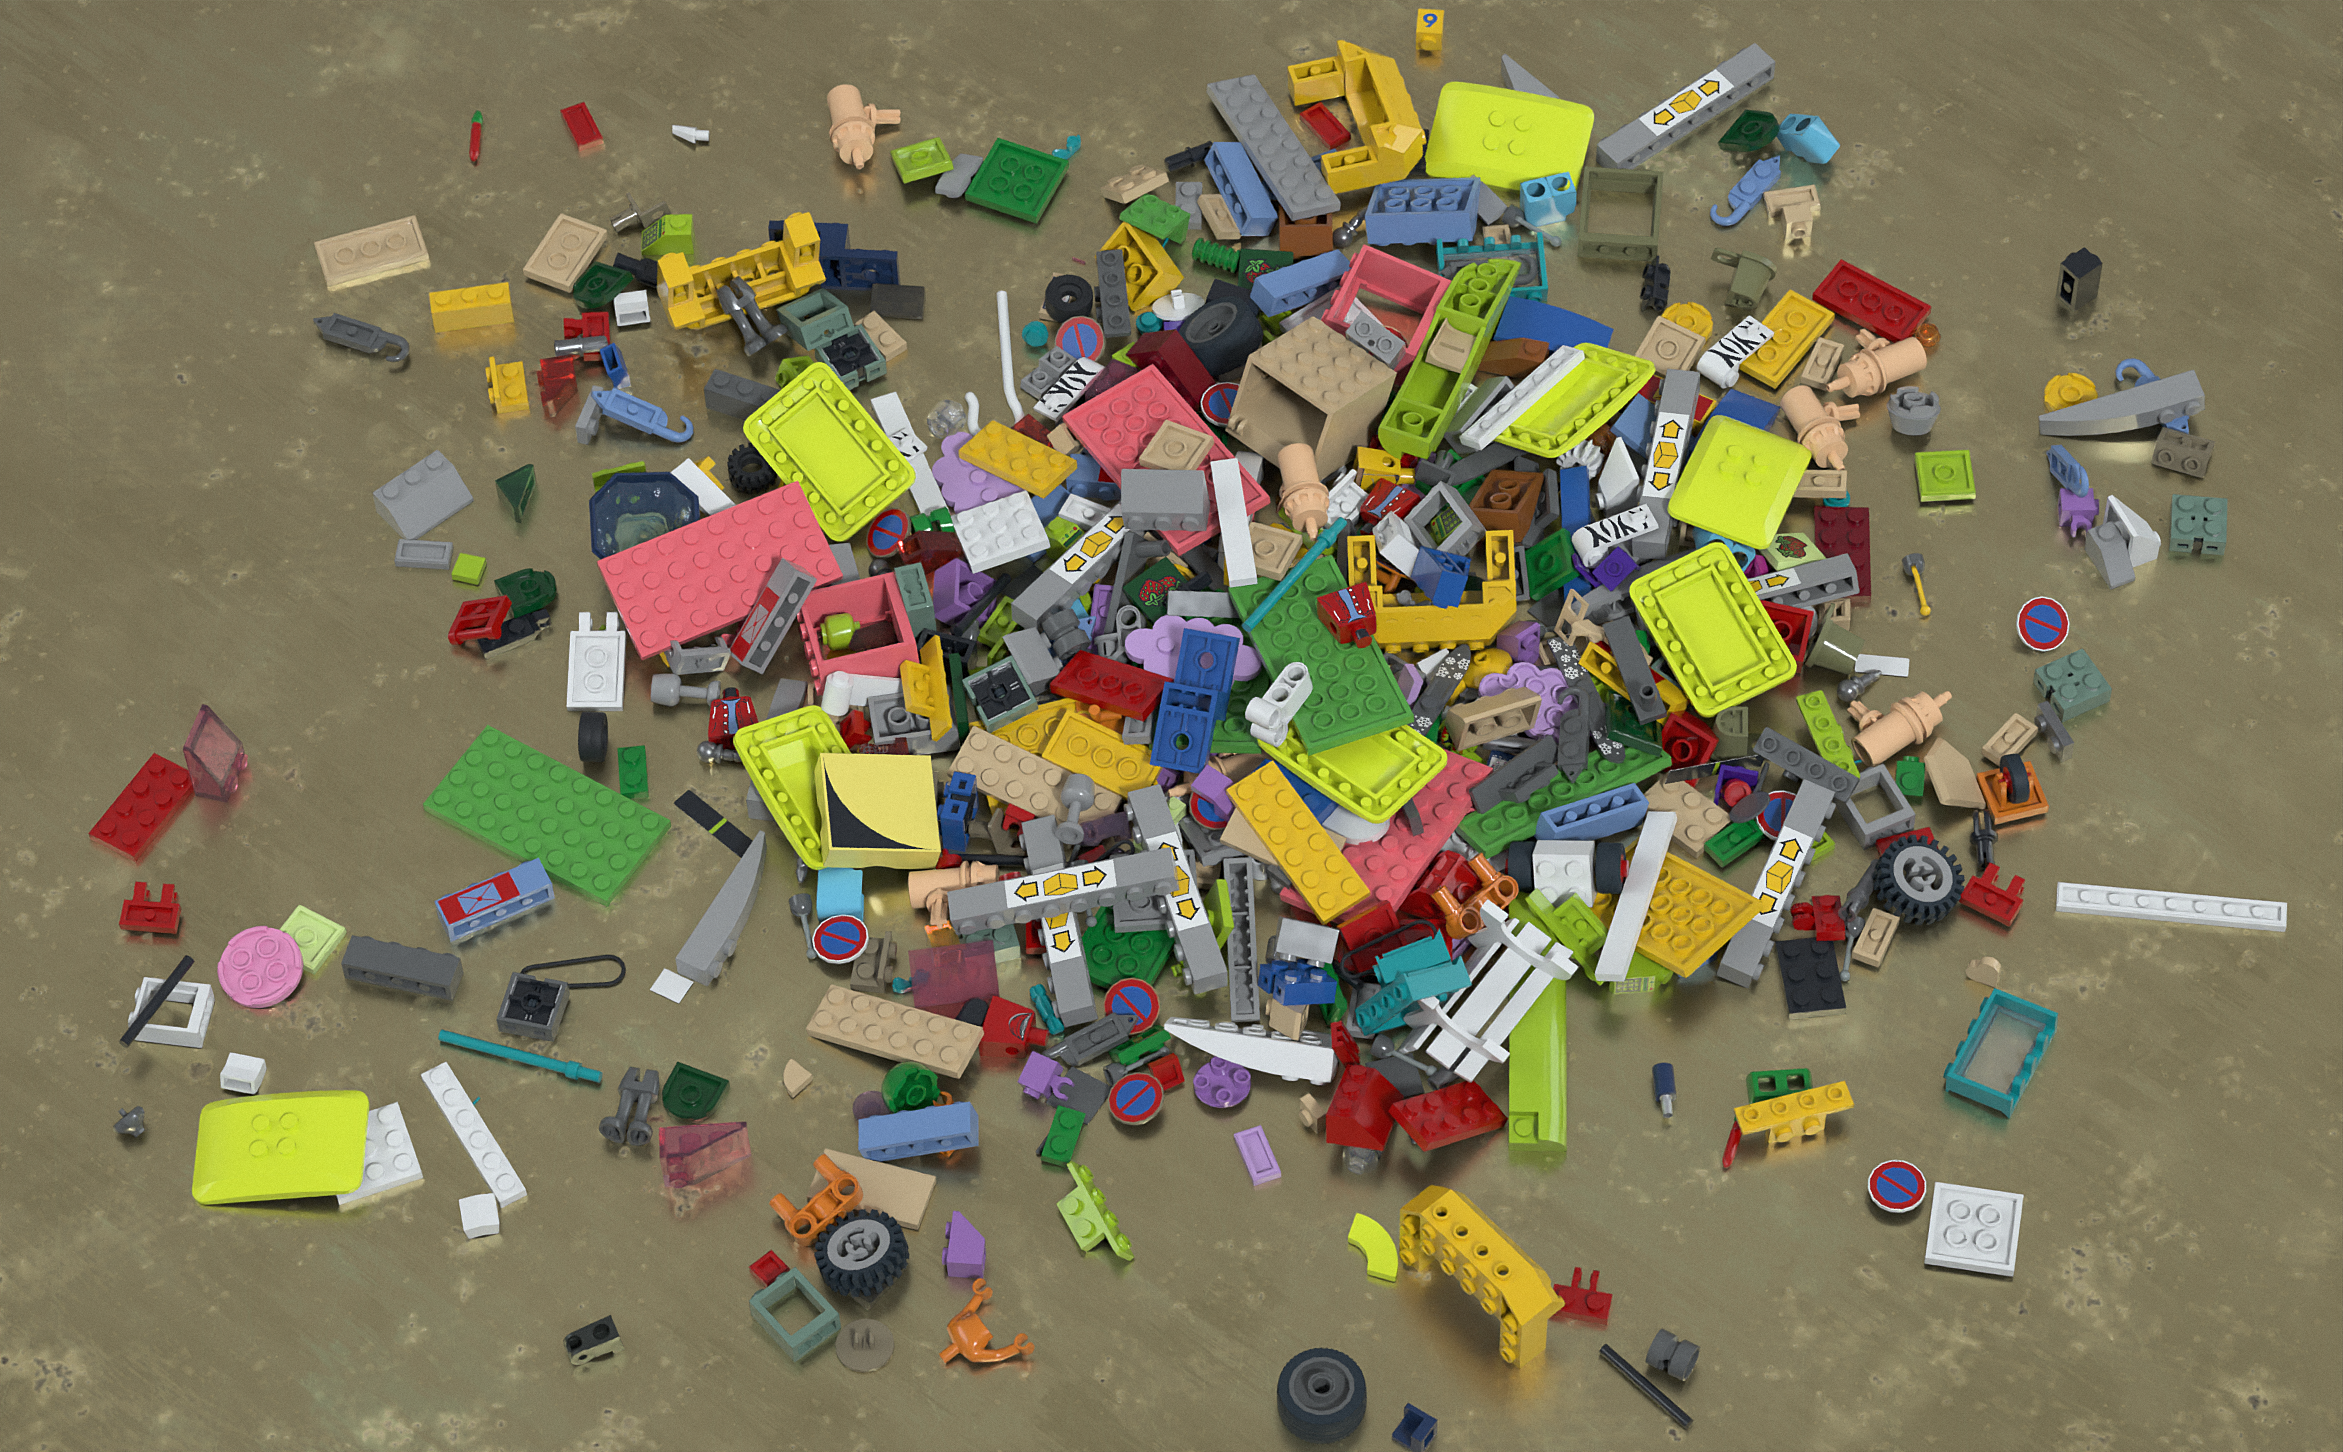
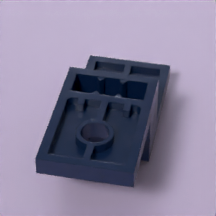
M769 220L768 232L770 241L779 242L783 240L784 220ZM814 222L820 238L819 262L826 281L820 284L821 288L900 292L898 251L851 249L848 224Z

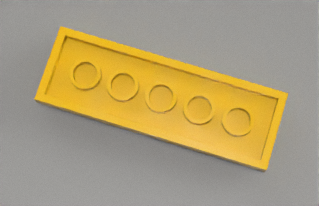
M1273 760L1226 789V795L1322 925L1327 924L1370 896L1368 887Z

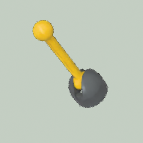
M1919 553L1909 554L1902 559L1903 569L1905 573L1914 577L1921 603L1920 613L1923 616H1928L1931 609L1926 604L1919 576L1925 570L1924 557Z

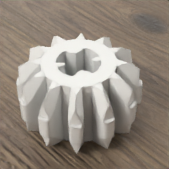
M1584 440L1572 450L1558 456L1556 463L1561 466L1560 470L1587 466L1590 480L1600 472L1604 455L1600 453V446H1594L1592 440L1589 442Z

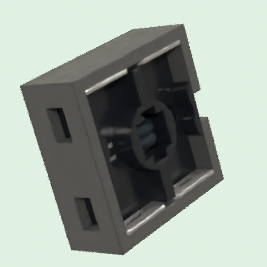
M513 972L496 1019L499 1032L554 1042L570 996L568 982L545 978L544 981L536 980L535 976Z

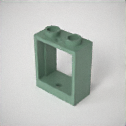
M824 288L776 309L781 324H784L788 329L786 334L807 351L855 330L848 306ZM826 329L829 330L828 334H824Z
M921 562L894 568L895 578L916 646L924 628L937 631L934 605Z
M796 1267L789 1272L781 1273L774 1283L765 1289L755 1292L749 1300L751 1316L794 1362L841 1329L839 1313ZM797 1287L822 1314L791 1336L767 1311V1308Z

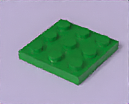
M997 138L965 192V200L1037 224L1069 169V161Z
M1113 905L1108 907L1100 906L1094 916L1097 919L1096 925L1094 927L1088 926L1082 936L1091 982L1110 989L1113 984L1122 979L1136 978L1144 980L1152 986L1172 953L1174 945H1176L1174 937L1169 938L1167 930L1115 933Z

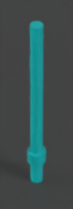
M1339 517L1329 529H1324L1319 534L1317 542L1242 624L1244 630L1251 632L1317 557L1336 542V536L1347 525V521L1344 518Z
M441 1029L438 1036L439 1041L564 1073L565 1077L575 1080L583 1078L600 1083L603 1075L601 1071L583 1067L582 1063L570 1060L567 1063Z

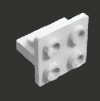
M1354 469L1347 475L1342 473L1333 483L1334 488L1329 492L1328 521L1324 526L1327 529L1339 517L1350 519L1353 523L1361 515L1360 507L1369 494L1353 482L1357 474Z

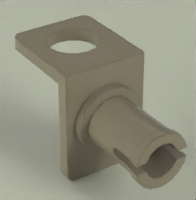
M627 193L626 196L630 202V208L609 219L618 233L637 221L638 223L641 222L643 227L647 229L663 216L670 215L671 212L665 201L641 212L631 194ZM664 211L661 217L651 219L654 213Z
M1002 808L996 809L990 822L977 820L970 822V837L992 839L997 854L1027 855V850L1023 851L1022 847H1011L1013 842L1020 839L1017 837L1018 832H1010V829L1007 832L1003 830L1005 815Z

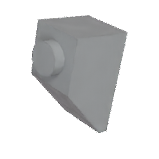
M2110 521L2089 529L2084 550L2109 588L2112 590L2135 581L2136 577L2126 542L2114 523Z

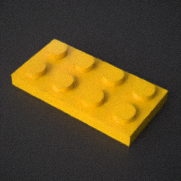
M1790 289L1761 322V324L1774 332V336L1739 365V369L1776 389L1834 321L1835 313Z
M994 420L989 422L959 449L960 459L1043 499L1077 469V460Z
M1069 709L1064 714L1041 756L1042 759L1073 774L1089 776L1096 785L1121 796L1126 801H1128V792L1153 786L1163 769L1160 766L1150 765L1152 750H1149L1148 747L1142 744L1124 745L1121 734Z

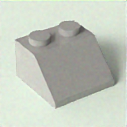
M1036 627L1003 636L1006 645L1034 695L1036 696L1049 689L1050 683L1064 667L1058 656L1052 658L1048 651L1052 645L1045 632L1039 634Z
M1279 916L1274 951L1280 952L1279 958L1296 961L1297 956L1308 959L1307 964L1324 968L1325 962L1332 964L1339 930L1334 927Z

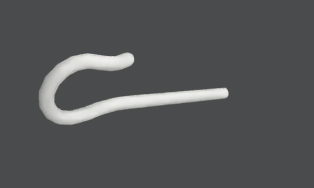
M1006 291L997 292L1003 387L1008 405L1015 418L1014 426L1011 429L1022 433L1026 418L1014 388L1008 298ZM967 392L965 394V400L969 405L967 425L970 434L974 437L981 430L978 425L979 402L973 392Z

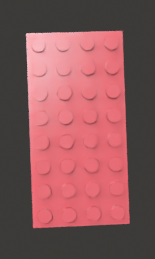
M1153 364L1062 416L1063 423L1066 424L1068 429L1120 489L1122 469H1149L1140 465L1139 457L1165 420L1213 436L1214 445L1196 469L1204 470L1210 500L1207 530L1193 532L1183 530L1156 531L1164 540H1167L1169 546L1178 557L1221 532L1210 462L1233 459L1235 457ZM1238 461L1248 517L1271 502L1269 495Z
M798 481L597 561V567L641 661L672 649L671 640H677L682 645L748 618L782 557L804 567L817 579L812 590L820 589L843 579L838 563Z
M1443 749L1447 754V765L1412 797L1419 812L1424 833L1413 836L1400 808L1390 817V827L1379 840L1372 842V840L1361 842L1359 845L1345 843L1341 853L1368 887L1370 896L1331 921L1341 924L1384 900L1391 903L1394 913H1396L1474 804L1469 794V789L1492 774L1493 768ZM1294 885L1289 890L1284 887L1279 893L1281 901L1314 914Z

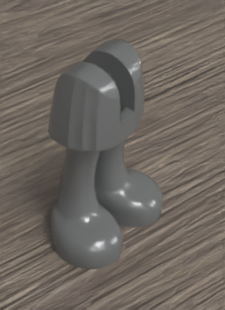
M737 276L730 281L731 289L723 285L716 290L724 315L731 314L739 326L745 339L744 352L749 357L786 333L788 329L784 324L772 325L764 317L754 299L756 293L742 278ZM742 308H744L747 311V313L757 326L761 336H758L755 333L750 323L748 322Z
M629 1067L618 1087L621 1099L615 1117H605L600 1122L599 1131L605 1138L616 1143L624 1142L629 1115L633 1103L637 1102L634 1121L628 1127L627 1140L634 1146L645 1145L650 1142L653 1129L647 1124V1115L650 1104L658 1100V1071L647 1069L643 1081L639 1082L640 1068Z

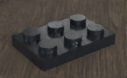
M1816 937L1775 941V952L1789 1020L1846 1014V1003L1833 941H1816Z

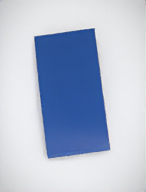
M1509 296L1493 339L1500 341L1524 337L1548 342L1550 357L1563 345L1573 348L1581 343H1592L1608 348L1614 329L1559 307Z
M1730 389L1700 430L1689 449V457H1691L1711 417L1716 415L1727 416L1769 432L1781 407Z

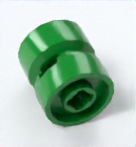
M946 506L931 510L928 516L925 513L910 516L911 534L919 551L933 547L936 541L943 544L956 539L953 522ZM935 522L936 528L938 531L937 533H934L931 525V523Z

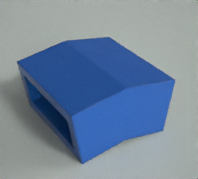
M612 343L600 349L607 374L611 378L614 388L621 389L631 386L622 352L617 345ZM615 365H618V366H619V367H617V368H615V369L612 368V366H615Z

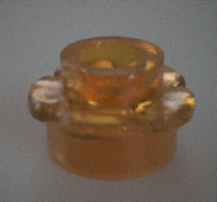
M1921 324L1915 331V338L1925 348H1932L1936 343L1940 342L1941 335L1934 324Z

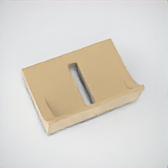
M1446 318L1428 349L1425 362L1461 374L1477 337L1456 330L1449 324Z

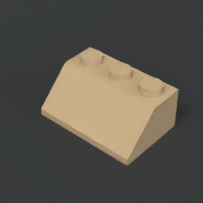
M1527 687L1509 688L1501 694L1492 697L1483 696L1472 703L1454 705L1448 710L1444 724L1457 751L1533 729L1542 698Z

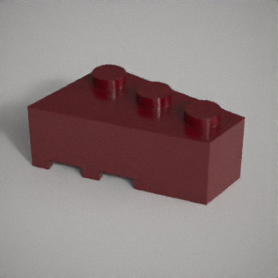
M1176 329L1143 333L1125 354L1141 370L1153 364L1195 412L1202 411L1201 399L1206 390L1217 384Z

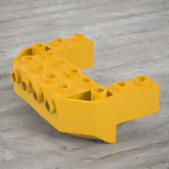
M1338 40L1337 56L1287 66L1288 89L1295 106L1345 95L1364 146L1321 155L1322 176L1335 194L1403 180L1407 177L1423 156L1422 145L1426 144L1424 130L1420 126L1417 112L1413 108L1411 97L1405 88L1403 77L1400 75L1393 58L1344 40Z
M801 212L793 213L784 220L782 241H769L754 250L744 249L729 258L719 257L704 266L694 265L689 267L683 252L678 254L668 253L662 256L657 263V292L674 329H681L683 327L702 329L733 319L731 314L724 315L716 290L723 285L731 289L730 281L737 276L745 282L750 281L747 284L756 293L754 299L760 310L801 297L813 285L825 282L826 278L819 262L820 238L810 212L803 214ZM742 308L744 314H748L747 311L744 308Z
M1513 530L1485 532L1487 582H1482L1481 591H1463L1458 608L1448 606L1447 609L1433 605L1431 599L1425 596V593H1410L1412 601H1415V604L1429 600L1432 606H1399L1396 594H1383L1382 585L1377 586L1375 535L1347 536L1349 587L1363 582L1367 583L1376 613L1377 632L1373 636L1380 650L1385 649V653L1396 654L1401 653V649L1412 648V652L1423 653L1428 652L1429 648L1440 647V651L1447 648L1448 652L1462 644L1468 645L1471 651L1483 650L1484 646H1490L1497 638V634L1505 630L1516 618Z
M1430 1185L1400 1209L1399 1255L1403 1262L1408 1266L1412 1265L1420 1272L1437 1259L1446 1274L1453 1275L1458 1279L1461 1287L1467 1294H1473L1488 1314H1494L1501 1321L1499 1351L1508 1363L1513 1362L1521 1369L1546 1349L1547 1319L1564 1307L1565 1302L1552 1289L1550 1285L1551 1280L1547 1273L1465 1194L1444 1186Z

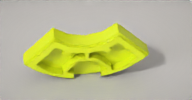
M1356 1213L1348 1235V1242L1357 1246L1365 1254L1368 1262V1275L1396 1282L1398 1256L1392 1238L1376 1221Z

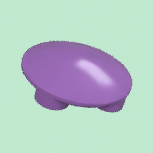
M1215 1056L1211 1059V1062L1203 1065L1197 1071L1193 1079V1088L1196 1096L1203 1103L1217 1108L1231 1107L1240 1103L1248 1095L1251 1088V1076L1242 1065Z

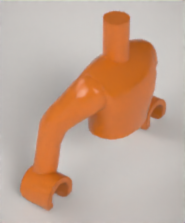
M982 1278L974 1281L972 1289L975 1295L964 1309L954 1316L947 1325V1331L952 1344L939 1353V1356L945 1363L958 1353H961L971 1362L977 1363L998 1362L1018 1353L1029 1355L1034 1351V1344L1032 1342L1021 1347L1028 1339V1336L1024 1333L1018 1334L1015 1337L1014 1343L1009 1346L993 1350L984 1349L993 1338V1335L976 1315L975 1311L983 1300L991 1298L993 1291L990 1287H987L984 1291L980 1292L981 1288L986 1285V1281Z

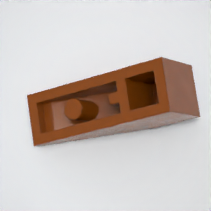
M1524 337L1492 341L1489 343L1477 370L1525 379L1549 358V343Z

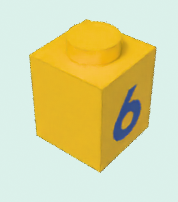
M1418 9L1416 49L1442 51L1444 10Z

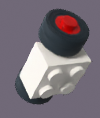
M1538 840L1537 844L1535 842H1512L1508 858L1505 862L1506 876L1508 875L1516 880L1520 892L1531 893L1538 888L1554 907H1559L1575 893L1579 895L1588 907H1592L1597 890L1601 894L1622 893L1626 877L1629 875V861L1626 860L1625 848L1622 843H1599L1595 862L1594 841Z

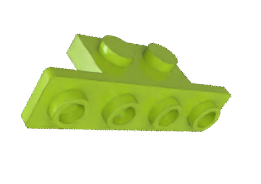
M1007 596L1002 599L977 637V641L993 648L987 656V666L1007 658L1009 648L1003 636L1024 630V627L1012 620L1011 603L1014 600Z
M1819 690L1797 696V705L1820 756L1860 779V773L1854 762L1852 750L1844 740L1843 730L1840 724H1837L1823 691Z
M1538 888L1533 890L1525 899L1529 909L1546 923L1551 935L1558 938L1566 948L1573 951L1571 957L1577 959L1584 967L1586 975L1601 986L1605 981L1596 980L1595 971L1599 958L1594 952L1605 944L1609 930L1577 893L1573 894L1555 909Z
M1070 1161L1066 1165L1078 1187L1056 1204L1080 1248L1088 1252L1107 1237L1116 1255L1129 1261L1134 1258L1130 1249L1132 1244L1127 1236L1120 1232L1117 1226L1119 1224L1117 1217L1112 1211L1108 1210L1104 1203L1106 1201L1105 1195L1099 1188L1095 1187L1092 1181L1094 1178L1092 1172L1086 1165H1079Z

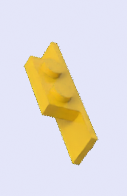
M934 635L920 649L922 664L905 660L900 665L906 711L929 717L932 741L937 742L952 728V718L950 715L949 695L947 693L940 636Z
M1841 1081L1734 1108V1114L1742 1135L1766 1130L1765 1134L1769 1143L1776 1141L1786 1142L1796 1136L1804 1134L1814 1135L1820 1130H1824L1826 1114L1854 1108V1103L1846 1082Z

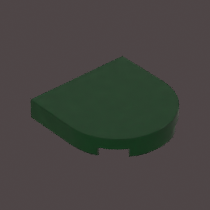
M1745 109L1718 141V145L1721 150L1737 152L1754 151L1773 141L1779 133L1780 126L1777 119L1770 112Z
M595 261L574 283L573 298L577 305L582 308L600 307L613 300L634 278L629 271Z
M527 568L494 580L495 587L500 596L507 595L511 600L512 604L509 610L514 618L545 607L553 601L557 594L555 578L546 570L540 572L533 571V568Z
M677 1061L662 1090L664 1109L672 1119L681 1123L695 1124L705 1121L718 1109L730 1087V1082L727 1079Z

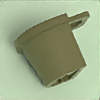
M1715 248L1711 259L1715 262L1734 267L1725 304L1742 309H1754L1757 307L1768 282L1776 276L1777 267L1766 257L1743 250L1742 254H1738L1722 248ZM1719 255H1724L1730 257L1731 259H1725Z
M1831 603L1811 643L1804 666L1811 668L1812 665L1849 675L1865 640L1833 623L1830 617L1836 604Z
M1733 706L1721 710L1716 717L1714 725L1711 727L1719 742L1710 757V761L1716 763L1759 755L1753 751L1752 744L1758 741L1762 733H1748V707Z

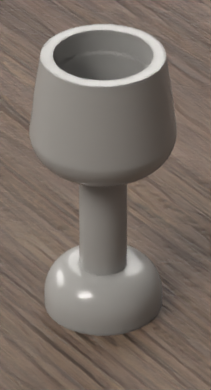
M654 674L651 685V702L675 706L678 704L680 696L707 699V704L711 707L713 700L720 699L721 682L712 681L708 688L683 686L681 678L677 674Z
M1070 775L1061 792V801L1069 809L1067 821L1058 825L1055 835L1058 840L1066 844H1078L1082 842L1084 837L1083 828L1078 824L1080 812L1091 808L1094 803L1095 783L1087 775Z

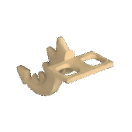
M1574 589L1569 591L1554 631L1569 646H1573L1576 636L1589 638L1593 643L1604 641L1608 644L1603 627L1594 625L1589 619L1583 620L1589 604ZM1574 597L1581 603L1578 616L1571 609ZM1565 620L1571 625L1572 629L1569 638L1561 630ZM1640 644L1649 666L1653 657L1649 656L1645 648Z

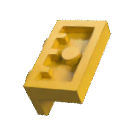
M489 357L490 367H485L487 383H493V388H488L490 404L496 403L497 414L529 409L523 362L496 365L495 357Z

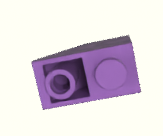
M1517 621L1497 634V649H1502L1509 653L1513 665L1519 662L1534 664L1539 658L1540 625L1537 622Z
M953 1211L952 1222L946 1223L945 1239H949V1247H943L942 1265H947L948 1277L983 1279L986 1260L985 1238L959 1211Z

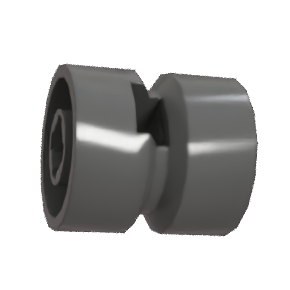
M1072 608L1054 614L1042 624L1048 639L1055 640L1053 648L1060 660L1072 658L1079 650L1084 651L1091 645L1085 630L1078 628L1080 621Z
M1662 1328L1655 1336L1648 1350L1646 1363L1659 1370L1667 1368L1669 1375L1685 1381L1697 1362L1701 1347L1685 1339L1679 1342L1677 1335Z

